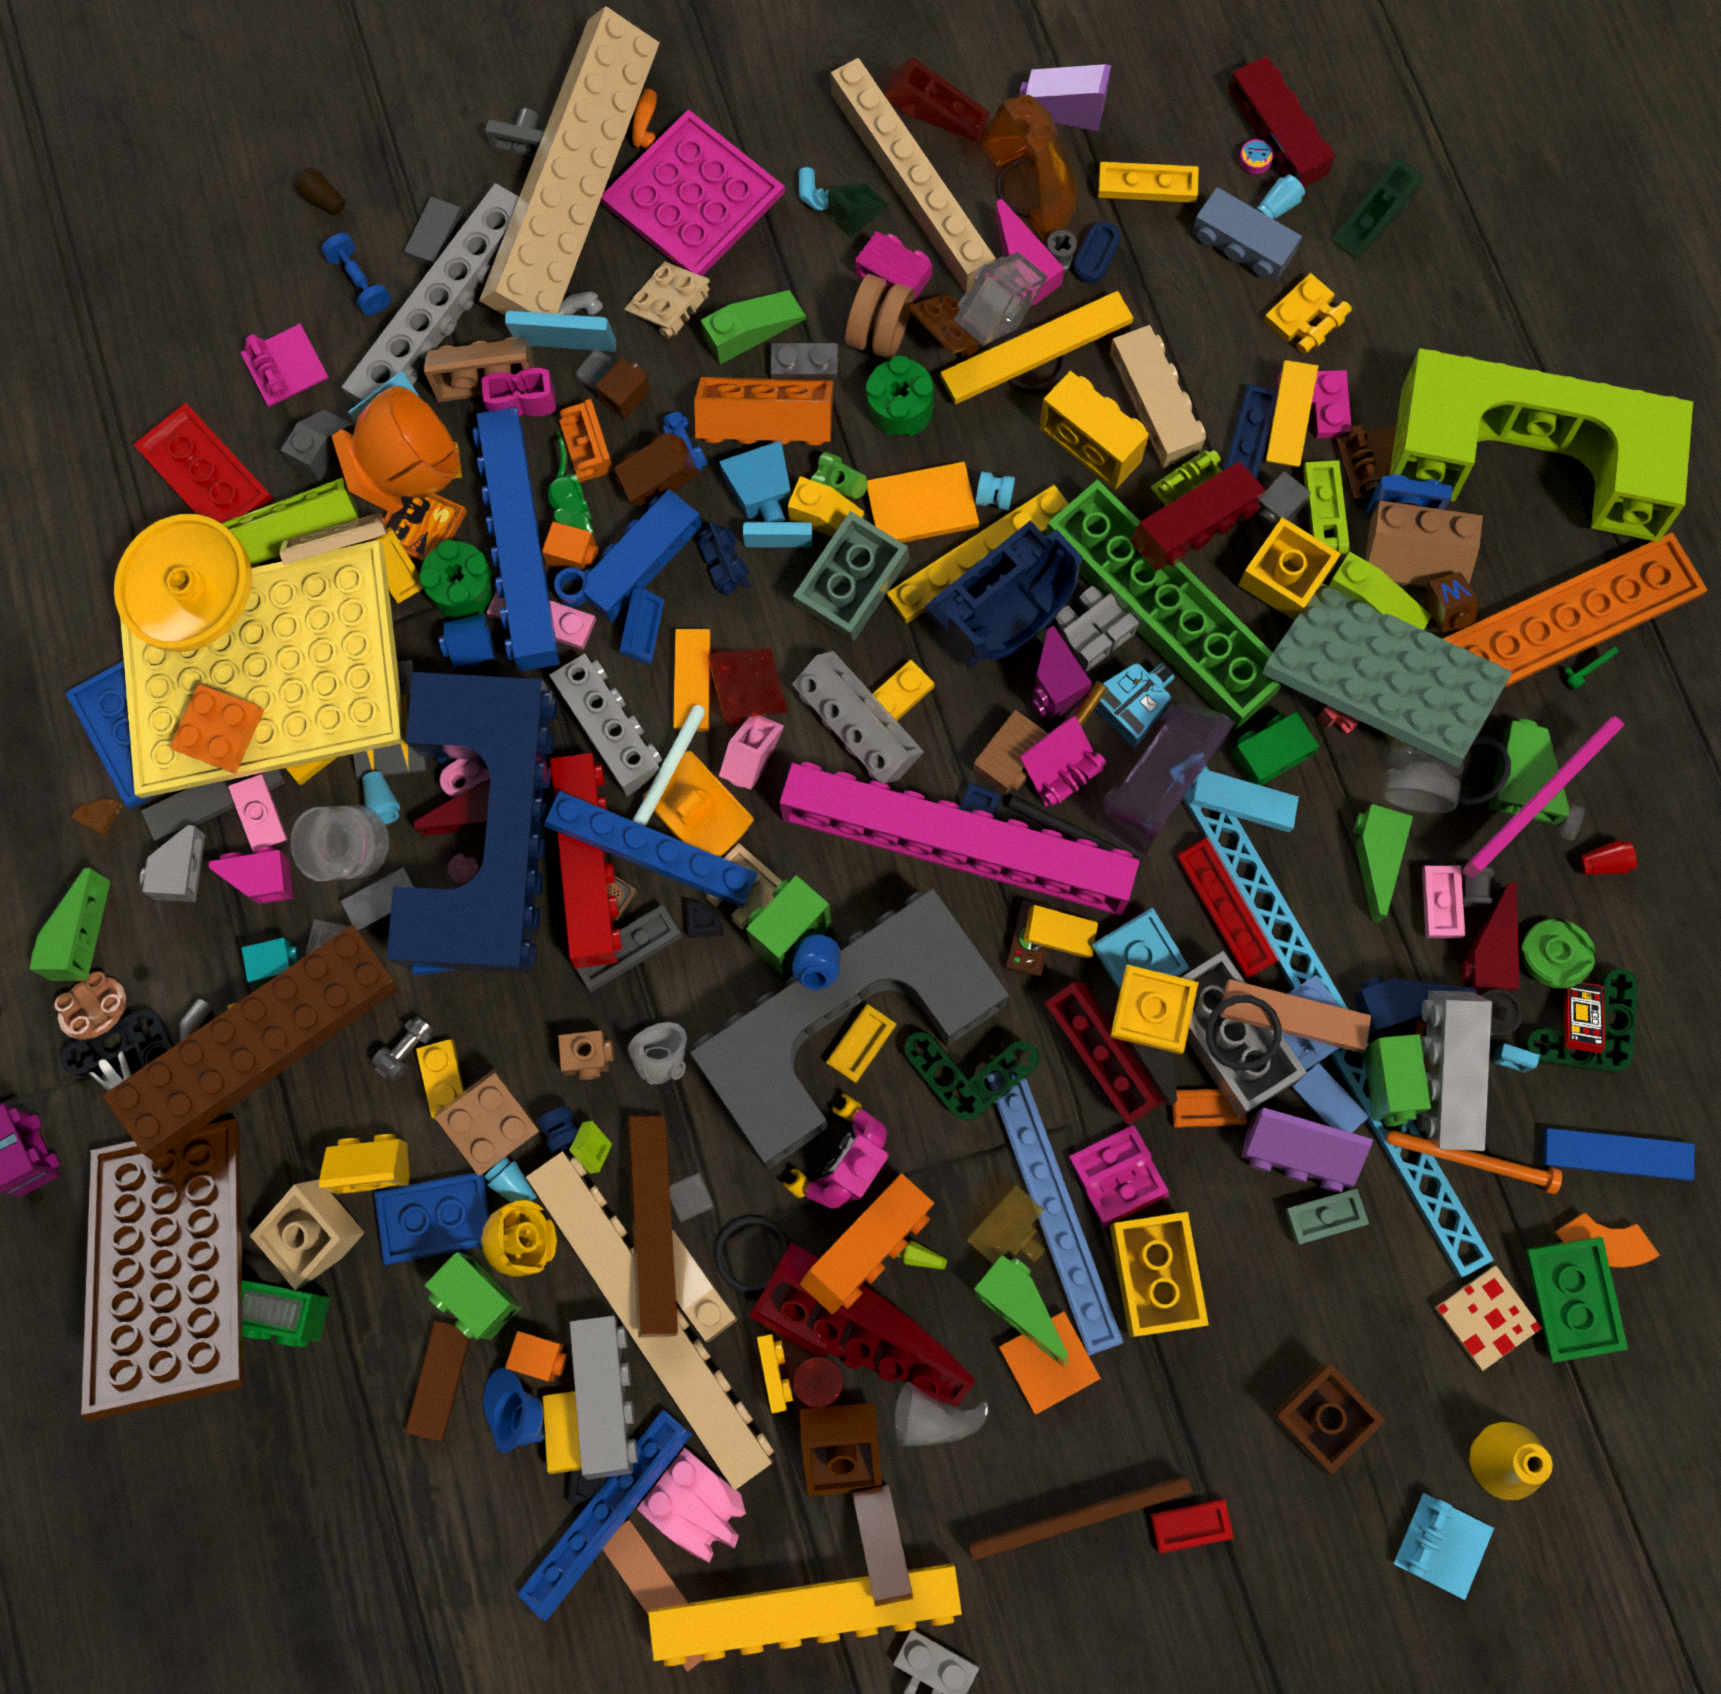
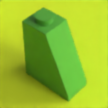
M1527 719L1512 721L1503 730L1501 744L1507 749L1511 759V773L1505 787L1495 797L1490 799L1488 809L1515 815L1559 771L1548 728L1539 727L1536 722ZM1500 752L1492 788L1499 782L1503 773V759ZM1564 787L1533 818L1534 820L1558 825L1568 817L1569 806Z

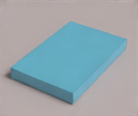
M521 311L506 312L505 324L512 336L528 338L530 346L616 352V338L608 319L604 317Z

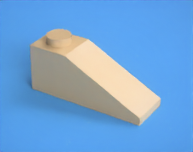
M672 1230L676 1301L705 1342H710L739 1319L675 1231Z

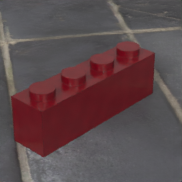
M1265 56L1234 71L1228 92L1259 139L1267 142L1272 147L1273 160L1284 177L1290 174L1305 187L1327 176L1334 160L1333 150L1330 144L1323 141L1317 132L1314 120L1307 116L1301 108L1296 93L1290 91L1284 83L1280 69L1275 65L1273 66L1268 57Z
M1238 461L1141 521L1130 542L1155 571H1158L1167 564L1173 567L1186 556V552L1191 549L1195 551L1202 549L1216 533L1224 535L1240 518L1243 517L1244 520L1252 517L1260 509L1259 501L1266 490L1246 467Z
M1073 982L1045 1002L1127 1125L1138 1122L1166 1102L1125 1041L1110 1037L1113 1024L1084 982Z

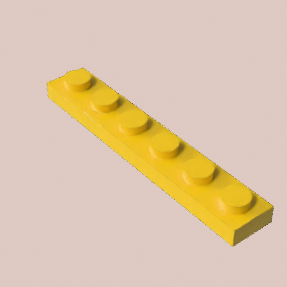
M1055 485L1049 487L888 591L887 599L907 624L925 612L926 604L1030 520L1045 534L1047 523L1068 506L1069 503Z

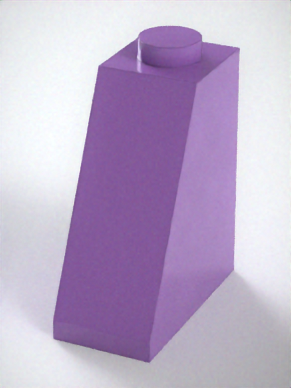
M1103 64L1032 69L1029 82H1022L1019 94V102L1024 103L1023 116L1098 131L1105 105L1111 66Z

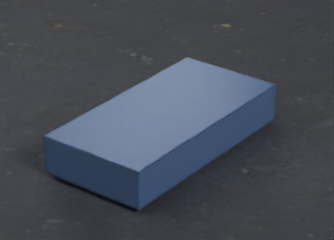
M1319 1063L1314 1065L1307 1074L1290 1088L1325 1126L1353 1133L1369 1117Z

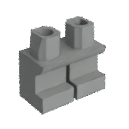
M1091 586L1082 593L1078 599V602L1087 611L1086 613L1078 617L1068 605L1054 618L1056 626L1062 633V639L1085 673L1108 656L1110 651L1113 652L1135 635L1139 622L1131 613L1126 614L1117 605V601L1111 593L1105 597L1094 586Z

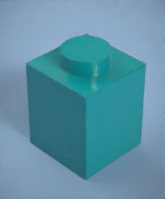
M285 938L242 947L247 982L256 988H260L302 959L299 948Z

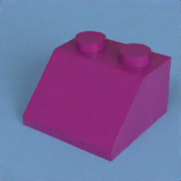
M1052 626L1047 631L1033 690V700H1031L1037 715L1040 718L1045 717L1049 724L1052 725L1076 711L1089 693L1092 685L1055 626Z

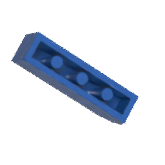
M670 489L663 496H656L649 504L645 515L640 520L636 519L629 524L625 530V536L617 544H611L604 551L602 560L593 569L589 568L583 572L578 568L570 567L563 569L557 574L554 580V588L559 600L570 607L580 606L587 601L588 605L612 623L630 604L633 588H645L701 529L700 514ZM570 580H579L583 583V587L577 594L568 595L562 592L565 583Z

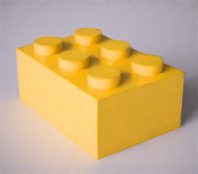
M1069 371L1043 399L1039 429L1114 490L1142 462L1149 436L1144 425L1135 418L1130 419L1121 412L1114 400L1109 397L1104 398L1095 391L1091 382L1085 377H1078L1072 371Z
M1188 1212L1113 1223L1110 1226L1129 1338L1208 1326Z

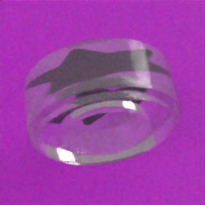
M1570 804L1568 805L1569 815L1561 822L1559 835L1561 838L1573 841L1580 829L1585 808Z

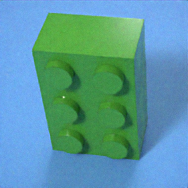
M797 875L790 882L787 879L781 882L772 893L774 897L772 902L765 909L762 906L758 907L747 920L749 926L746 930L752 950L783 978L792 970L793 951L797 942L809 935H824L832 927L829 903Z

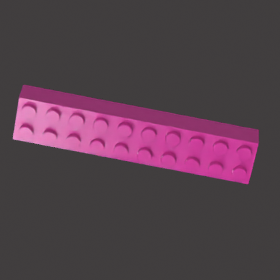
M802 762L801 765L794 763L791 765L780 800L782 819L785 822L1119 916L1122 915L1129 901L1140 861L1132 858L1133 855L1130 852L1121 849H1112L1111 852L1097 848L1098 845L1085 839H1077L1076 842L1063 839L1061 833L1053 830L1043 829L1042 833L1030 830L1027 824L1017 820H1008L1005 823L993 819L994 816L981 810H973V813L959 810L957 804L949 801L940 800L937 804L924 800L925 797L917 792L904 791V794L890 790V786L877 781H870V784L856 781L855 776L838 771L833 775L823 772L820 766L813 763Z

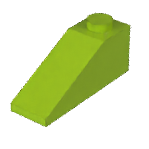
M1351 552L1348 553L1328 586L1337 589L1341 594L1357 602L1369 604L1373 610L1381 614L1388 613L1422 630L1425 629L1432 617L1430 613L1381 569Z

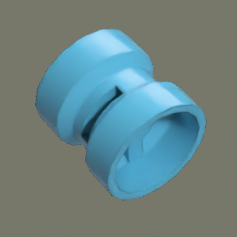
M981 471L975 504L981 506L994 504L999 509L1009 510L1015 477L1003 476L1002 478H997L992 473Z

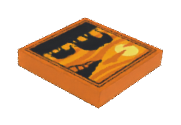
M436 494L425 498L401 497L403 508L394 514L388 512L384 521L386 529L392 528L408 556L423 563L425 557L434 548L438 547L442 541L453 539L467 510L465 507Z

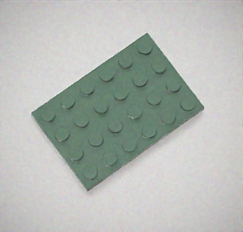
M1322 583L1265 664L1262 674L1459 768L1507 684L1512 671L1388 613L1381 614L1373 610L1369 604L1357 602L1341 594L1337 589Z

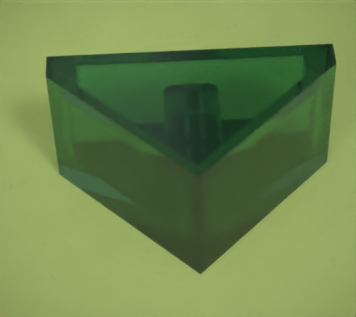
M867 183L832 186L828 191L829 217L850 238L881 214L888 206Z

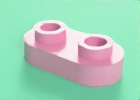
M458 759L442 771L440 785L444 792L453 799L480 782L489 781V770L484 768V763L480 761ZM458 779H465L466 782L463 787H455V782Z

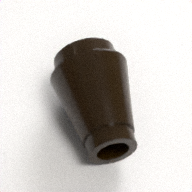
M308 168L296 181L295 189L299 191L301 198L330 212L334 216L339 214L344 208L346 200L341 197L319 170L314 171L312 168Z

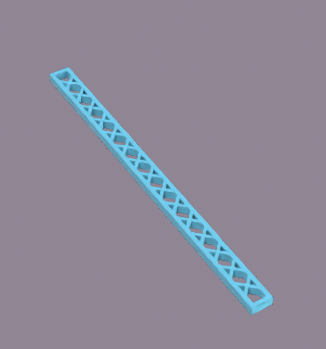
M1200 756L1170 771V779L1204 838L1209 837L1278 955L1280 961L1276 963L1291 989L1294 990L1300 986V981L1304 983L1312 978L1314 972L1318 975L1339 1007L1348 1009L1237 817L1220 812L1218 820L1211 819L1203 815L1201 812L1202 807L1190 804L1192 788L1186 786L1181 776L1199 768L1209 770L1202 757ZM1221 831L1236 836L1238 842L1235 850L1220 845L1218 839ZM1238 861L1251 864L1254 867L1253 881L1238 876L1236 872ZM1256 891L1270 895L1273 900L1270 912L1256 907L1254 903ZM1274 922L1288 926L1291 931L1288 943L1274 938L1271 933ZM1292 953L1306 957L1309 962L1306 974L1291 968L1289 963ZM1339 1048L1330 1054L1358 1105L1369 1115L1367 1121L1457 1277L1462 1278L1494 1261L1434 1156L1419 1153L1416 1165L1406 1163L1400 1156L1402 1148L1386 1142L1385 1138L1389 1130L1384 1129L1381 1121H1373L1370 1098L1366 1097L1363 1092L1365 1079H1367L1364 1056L1361 1068H1357L1346 1063L1344 1059L1346 1049ZM1413 1120L1407 1121L1408 1124L1399 1125L1398 1132L1406 1133L1407 1131L1409 1135L1423 1138ZM1422 1175L1433 1178L1436 1181L1438 1187L1435 1198L1421 1193L1419 1185ZM1441 1208L1454 1212L1457 1218L1454 1231L1442 1228L1439 1224L1438 1218ZM1460 1241L1472 1244L1480 1258L1464 1266L1457 1255Z

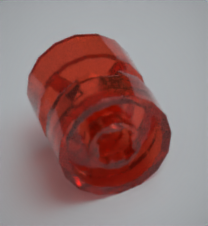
M822 1357L810 1358L804 1361L796 1370L793 1379L794 1390L804 1404L814 1408L825 1407L835 1402L840 1396L843 1388V1375L839 1367L831 1360Z

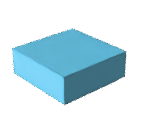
M1504 1043L1494 1049L1491 1061L1495 1064L1526 1073L1537 1067L1540 1055Z

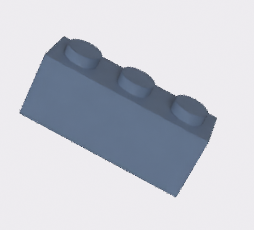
M1218 187L1196 216L1192 234L1197 236L1198 240L1203 244L1214 246L1224 252L1229 259L1245 264L1253 269L1258 276L1269 278L1275 283L1296 254L1302 238L1298 233Z

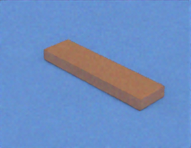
M1230 979L1226 982L1223 1001L1234 996L1251 995L1266 1001L1277 1013L1281 1023V1033L1363 1053L1366 1050L1371 1015ZM1236 1003L1227 1007L1220 1014L1222 1018L1274 1031L1270 1016L1261 1007L1251 1003Z
M629 1519L622 1524L605 1545L603 1551L648 1614L651 1609L688 1604V1600L633 1521ZM702 1654L686 1656L687 1663L682 1665L687 1672L702 1661Z

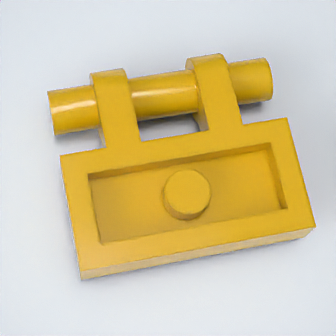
M1310 273L1265 315L1263 322L1287 343L1297 334L1302 339L1297 344V349L1302 354H1306L1310 349L1321 345L1325 341L1324 336L1329 331L1341 326L1345 322V316L1352 309L1345 301H1342L1336 308L1329 306L1328 304L1333 300L1335 294ZM1316 315L1322 319L1316 327L1308 324Z

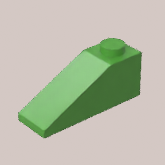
M790 290L730 304L701 319L704 340L721 365L805 320L806 315Z
M1371 804L1364 814H1358L1353 833L1358 834L1355 846L1371 919L1373 922L1380 923L1387 916L1413 816Z
M91 868L83 869L38 934L31 956L30 970L50 981H88L110 880Z
M1001 1255L974 1289L976 1298L1065 1368L1069 1362L1068 1353L1032 1278L1029 1276L1030 1269L1016 1258L1010 1261Z

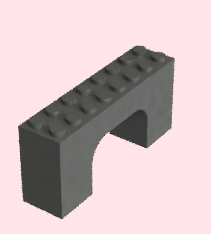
M934 889L926 894L923 890L915 893L906 900L905 904L907 906L896 914L893 910L887 912L875 922L877 927L866 934L862 930L850 937L845 942L847 947L841 950L840 975L832 985L820 990H811L797 982L794 976H792L785 982L787 987L776 995L773 991L765 994L755 1002L757 1008L746 1015L743 1012L734 1015L725 1022L726 1029L715 1036L712 1032L708 1033L695 1042L694 1046L696 1049L690 1052L768 1170L828 1129L826 1119L794 1073V1060L801 1045L830 1023L874 994L889 991L897 992L909 997L916 1003L945 1046L948 1047L1005 1008L1009 994Z

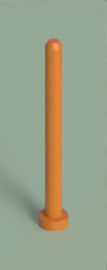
M1394 1130L1388 1131L1385 1140L1390 1145L1543 1186V1190L1546 1193L1557 1194L1562 1183V1171L1560 1169L1550 1167L1546 1172L1468 1150L1439 1149L1428 1139Z

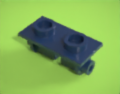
M711 521L709 525L712 531L710 529L702 531L699 534L700 539L698 543L707 564H712L717 560L720 562L710 569L718 591H722L723 595L726 596L736 591V585H741L748 589L751 588L747 579L749 570L742 558L737 555L734 547L737 545L733 533L729 528L722 527Z

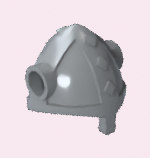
M657 1023L644 1029L632 1039L628 1047V1053L637 1073L643 1080H647V1083L653 1085L665 1083L671 1078L677 1080L683 1076L686 1069L683 1060L687 1047L685 1029L676 1023Z

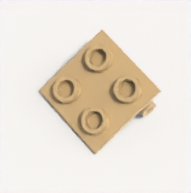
M664 261L624 310L661 326L659 332L669 339L671 336L678 334V331L684 325L683 321L688 322L690 319L688 313L694 314L700 304L708 298L707 292L710 289L707 284L710 280Z

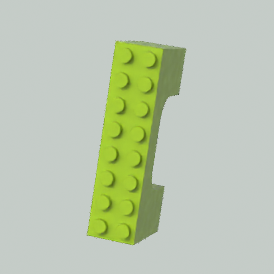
M1419 348L1401 390L1389 475H1403L1409 480L1416 481L1438 480L1444 485L1452 486L1450 501H1456L1475 463L1477 442L1493 440L1561 453L1581 461L1590 470L1594 478L1595 493L1591 529L1660 542L1685 506L1693 401Z

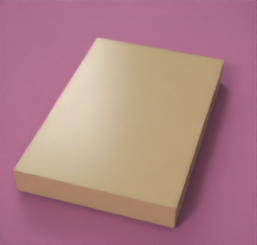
M376 513L285 540L281 545L279 554L283 565L386 535V524L383 515Z

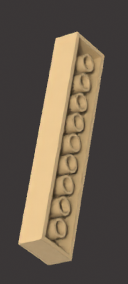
M606 6L587 21L479 300L505 316L508 311L558 314L660 44Z

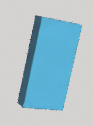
M810 522L743 523L745 547H813L812 523Z

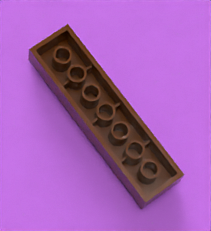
M352 924L103 1094V1097L142 1154L155 1161L395 994L399 989L393 978Z

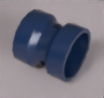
M569 1106L554 1109L536 1120L540 1131L545 1133L548 1138L546 1145L551 1155L570 1149L579 1131V1128L573 1125V1114Z

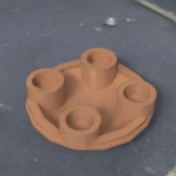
M102 972L89 974L88 981L76 984L68 993H63L57 997L54 1007L58 1011L57 1019L61 1030L69 1037L80 1040L100 1036L109 1031L119 1021L125 1010L126 994L123 986L115 979L106 977Z

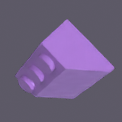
M1262 1108L1251 1116L1241 1158L1250 1161L1249 1167L1265 1172H1270L1271 1167L1285 1171L1284 1176L1288 1179L1306 1182L1307 1178L1320 1181V1187L1323 1189L1342 1193L1343 1188L1349 1189L1355 1186L1373 1139Z

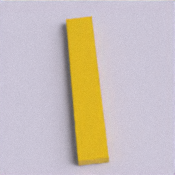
M1116 291L940 372V378L956 405L1131 324L1133 316L1119 292Z

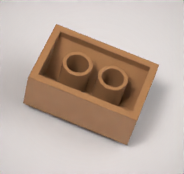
M509 337L504 341L491 343L477 341L471 345L460 347L441 346L437 350L428 351L424 363L425 375L438 402L483 396L481 379L489 374L507 372L515 375L522 370L535 368L533 352L528 338Z
M1379 500L1370 516L1365 561L1381 569L1399 585L1427 589L1428 581L1461 572L1468 584H1470L1480 548L1483 516Z

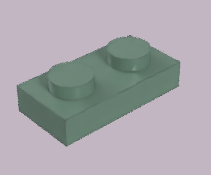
M1358 1189L1285 1209L1296 1245L1369 1224Z

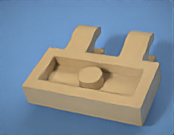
M738 843L723 859L758 873L744 908L738 907L731 915L733 917L732 922L743 930L748 926V918L758 907L762 906L765 909L774 899L772 893L783 881ZM709 894L706 896L716 907L724 901Z

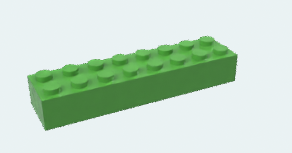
M1097 479L1047 523L1046 538L1057 529L1083 557L1079 573L1105 597L1111 593L1115 597L1117 605L1126 614L1131 613L1139 622L1136 631L1237 730L1285 686V684L1262 674L1265 664L1273 652L1181 561L1173 567L1167 564L1158 571H1155L1130 542L1140 521Z

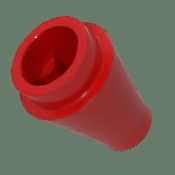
M1619 839L1586 854L1579 855L1580 866L1584 876L1590 874H1628L1629 870L1637 868L1636 854L1631 841L1622 842Z

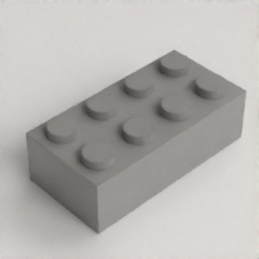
M1224 951L1181 977L1199 982L1186 1041L1239 1118L1307 1074V1071L1282 1035V1040L1276 1054L1265 1065L1253 1070L1231 1069L1222 1065L1211 1055L1206 1043V1024L1209 1016L1223 1001L1225 985L1229 979L1245 983ZM1220 1015L1217 1017L1213 1027V1040L1218 1051L1226 1059L1237 1063H1250L1261 1058L1270 1049L1274 1039L1273 1030L1222 1018Z
M1428 991V1000H1424L1422 1003V1019L1424 1022H1427L1426 1036L1421 1038L1423 1058H1425V1073L1431 1109L1417 1115V1127L1419 1131H1422V1135L1439 1149L1485 1151L1492 1001L1473 992Z

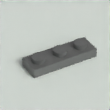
M663 904L620 930L623 950L617 951L618 963L576 969L590 992L595 991L682 937Z

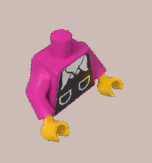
M846 1094L841 1095L846 1099L844 1108L840 1110L833 1106V1111L847 1121H853V1124L816 1181L811 1182L800 1170L792 1169L790 1172L797 1178L796 1181L792 1184L783 1182L784 1187L795 1197L802 1198L806 1196L808 1199L832 1209L840 1208L844 1203L860 1199L889 1156L888 1151L884 1147L887 1138L885 1126L867 1111L863 1110L858 1101Z

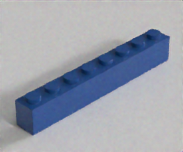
M517 407L477 413L479 427L473 428L476 448L482 447L483 456L477 457L480 476L487 478L488 486L482 487L485 507L491 506L492 516L486 517L489 535L490 537H496L497 546L491 547L494 567H500L502 576L496 578V586L499 598L505 597L506 608H501L500 612L504 629L510 628L511 639L505 640L508 659L515 660L519 672L560 665Z

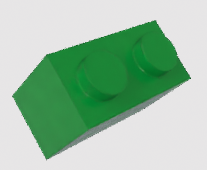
M1297 712L1288 717L1284 713L1280 714L1266 724L1268 728L1258 734L1255 730H1252L1236 741L1238 745L1232 756L1250 783L1262 786L1313 757L1320 747Z

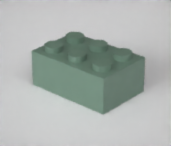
M850 511L794 593L793 598L796 607L851 642H854L910 559L908 546Z

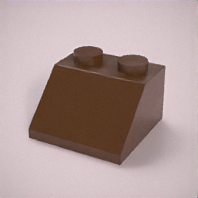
M875 1402L800 1409L801 1446L808 1497L853 1493L882 1487Z

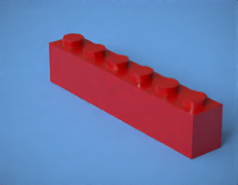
M592 753L550 759L554 801L559 791L608 811L606 796L600 797L599 788L600 785H605L603 765L596 764ZM558 832L570 960L575 969L618 963L617 951L623 950L620 929H614L613 917L619 916L617 896H611L610 884L616 883L613 862L607 863L605 851Z

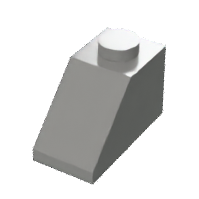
M187 825L147 857L146 868H143L140 874L142 892L154 900L196 902L205 834L196 826Z

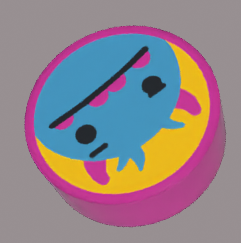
M1254 139L1248 141L1242 147L1239 156L1240 166L1247 173L1254 175L1266 172L1273 160V149L1263 140Z

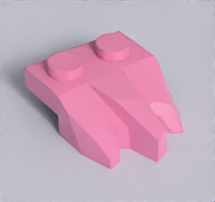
M687 1448L681 1451L637 1508L669 1539L690 1554L710 1563L714 1554L710 1546L713 1541L718 1540L735 1548L739 1535L729 1524L728 1520L731 1517H742L746 1514L741 1494L737 1490L734 1491L724 1478L711 1470Z

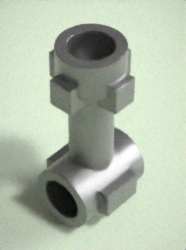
M417 1016L413 1021L410 1019L406 1023L405 1028L409 1032L392 1051L387 1047H383L373 1057L371 1063L376 1067L374 1070L386 1080L388 1078L393 1082L398 1080L408 1067L402 1060L419 1041L426 1044L432 1038L429 1035L434 1029Z

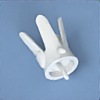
M122 1051L119 1053L118 1058L124 1077L123 1080L104 1059L99 1061V1066L103 1072L102 1077L105 1082L95 1073H89L108 1091L131 1076Z

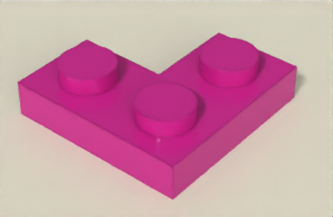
M1346 370L1317 371L1311 404L1314 413L1316 439L1350 435L1349 429L1352 426ZM1281 372L1279 373L1278 378H1277V381H1278V389H1279V383H1280V378H1281Z

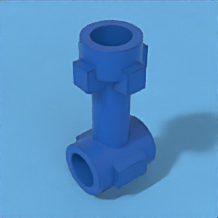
M673 412L663 419L665 433L669 432L685 441L698 471H702V467L707 465L708 462L701 447L693 448L685 430L690 427L686 416L683 417L681 412Z

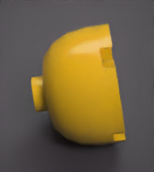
M529 1200L514 1201L504 1205L490 1215L482 1230L481 1245L487 1262L496 1271L510 1277L527 1276L541 1272L545 1269L543 1267L546 1263L552 1261L557 1244L555 1226L551 1219H545L544 1215L540 1212L544 1209L539 1204Z

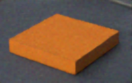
M1064 1311L1052 1317L1051 1320L1068 1353L1069 1362L1065 1368L1022 1334L999 1347L1034 1415L1101 1379Z

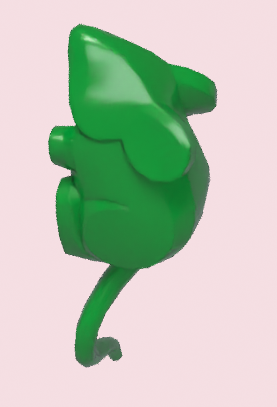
M557 430L556 436L560 445L561 461L557 478L550 484L548 489V499L554 511V519L557 523L589 531L594 535L589 521L592 518L587 502L583 497L576 474L565 475L567 452L560 432Z

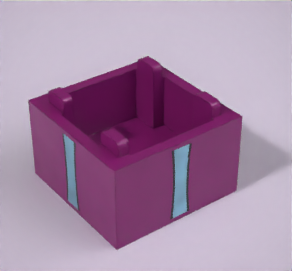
M6 1104L0 1105V1193L22 1197L59 1177L60 1173L57 1167L61 1163L56 1154H50L39 1130L43 1126L40 1117Z

